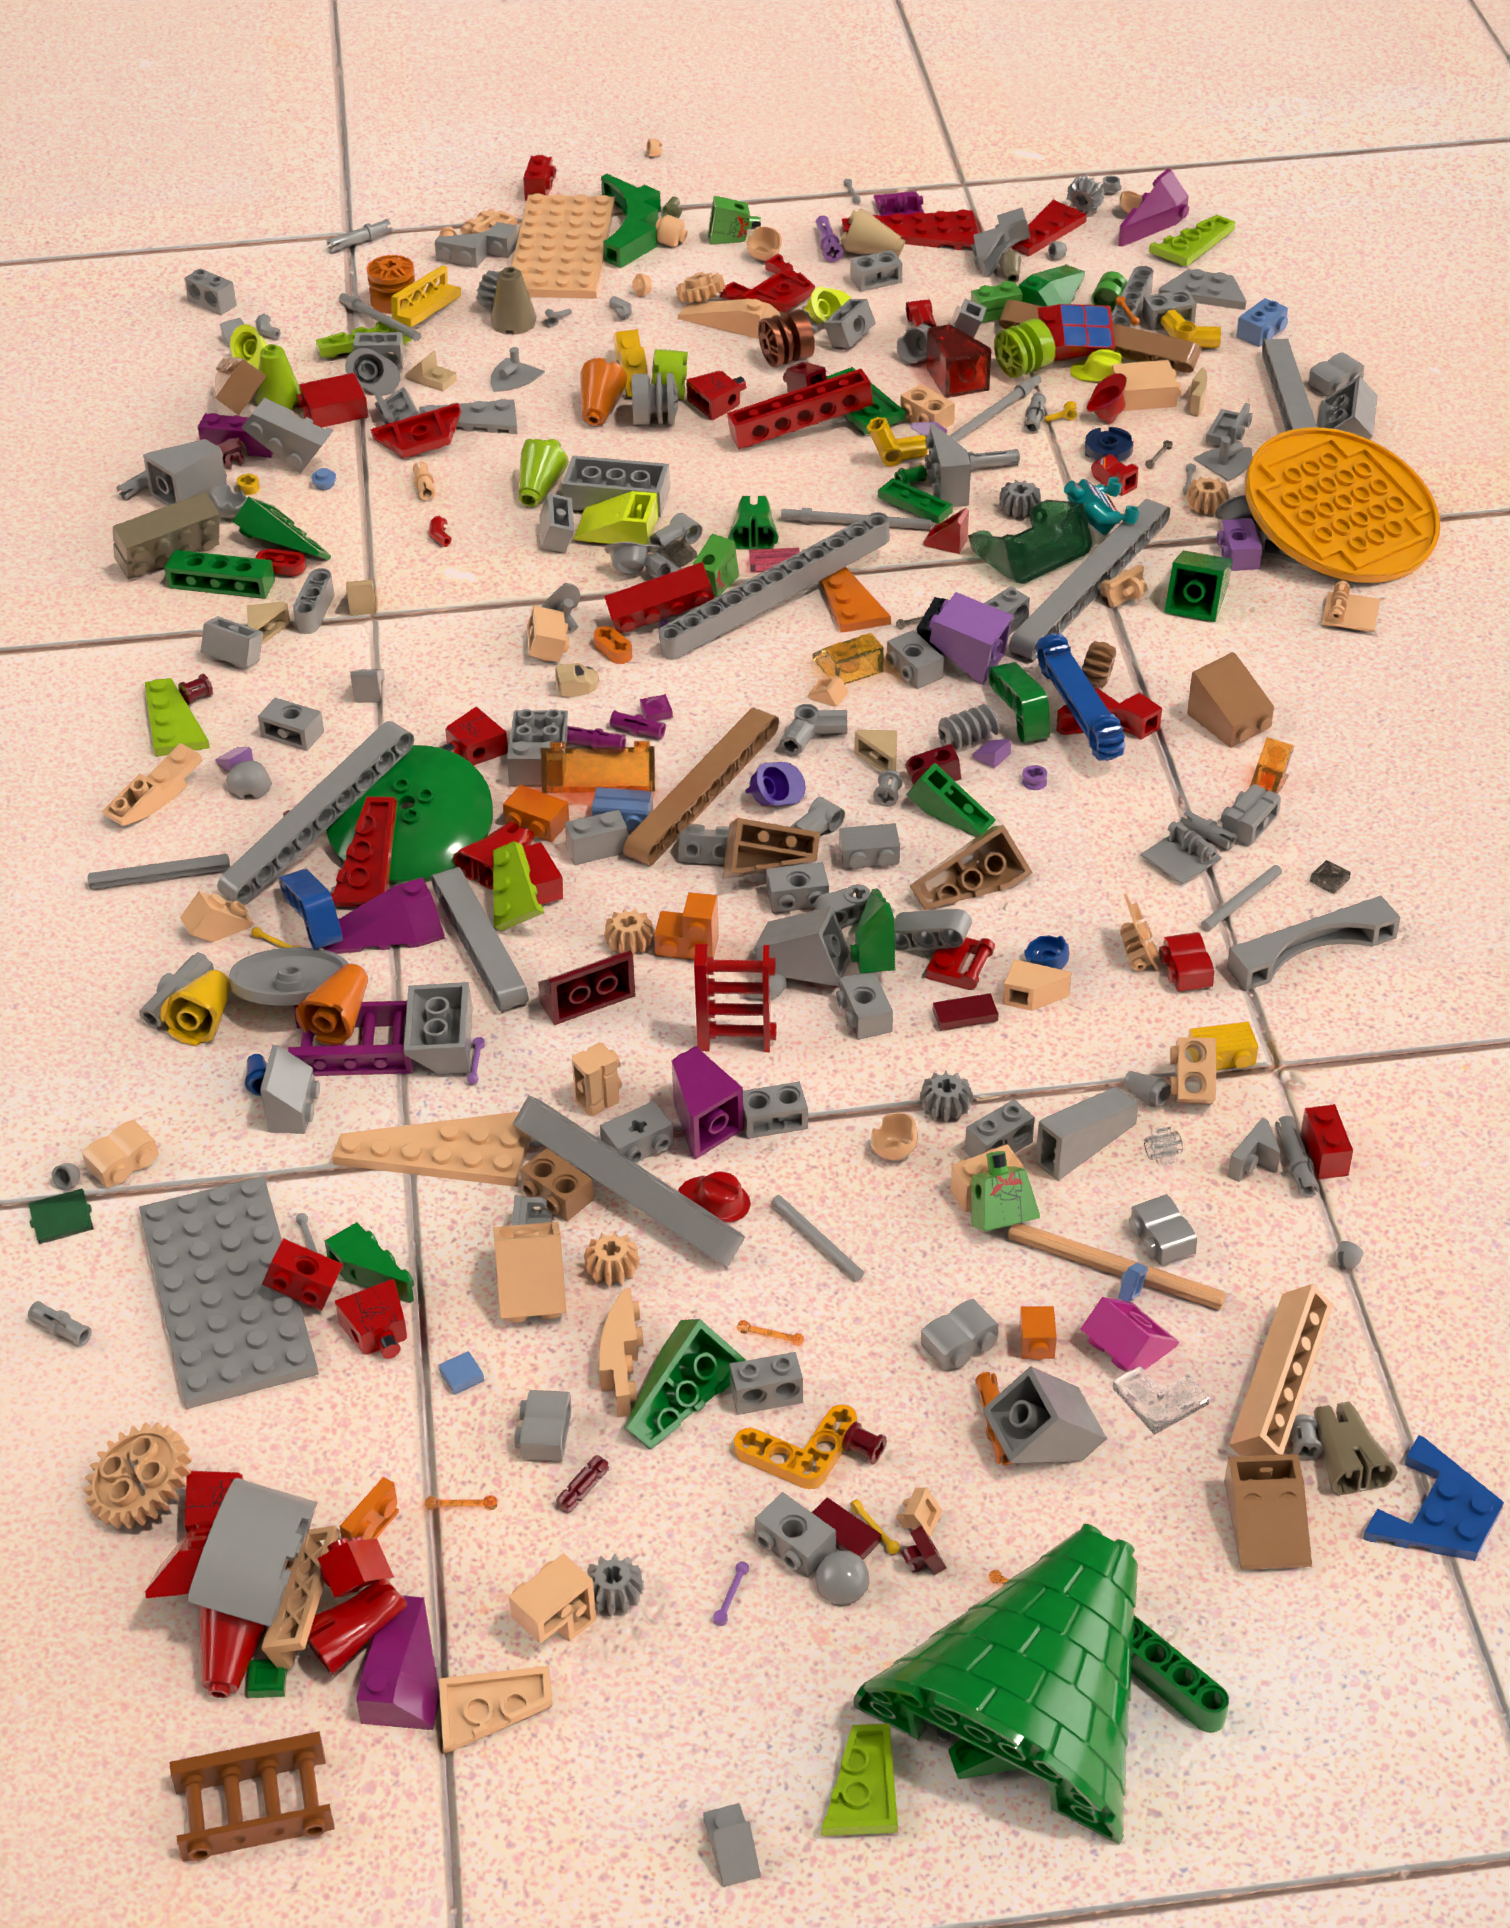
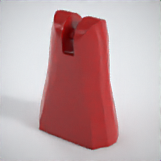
M510 821L483 839L458 850L453 854V862L456 867H460L466 878L475 880L478 877L480 885L493 890V850L513 841L521 844L523 847L531 845L535 835L531 830L524 827L519 828L518 824Z
M382 1578L364 1588L347 1601L329 1610L315 1614L307 1643L331 1676H334L374 1634L407 1607V1602L388 1579Z

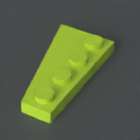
M1220 215L1212 216L1197 223L1196 228L1181 230L1180 235L1174 238L1170 235L1163 238V242L1160 244L1156 242L1149 244V253L1175 262L1179 266L1187 267L1235 230L1236 221Z
M172 678L155 679L145 682L155 756L169 755L180 743L194 751L210 748L208 738Z

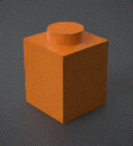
M1054 1306L1020 1307L1019 1334L1021 1359H1055L1057 1335Z

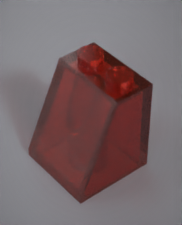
M951 324L927 328L926 369L943 397L951 398L990 390L991 348Z

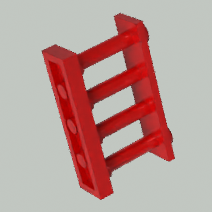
M695 944L694 980L697 1047L701 1051L710 1052V1039H716V1036L764 1037V1052L770 1053V1041L776 1040L777 1022H771L770 976H775L776 958L770 957V945H763V960H714V957H708V944ZM714 972L762 973L763 982H715V978H709V975H714ZM715 994L763 995V1004L716 1003L715 1000H710V997H714ZM715 1015L763 1016V1025L716 1024V1021H711V1018H715Z

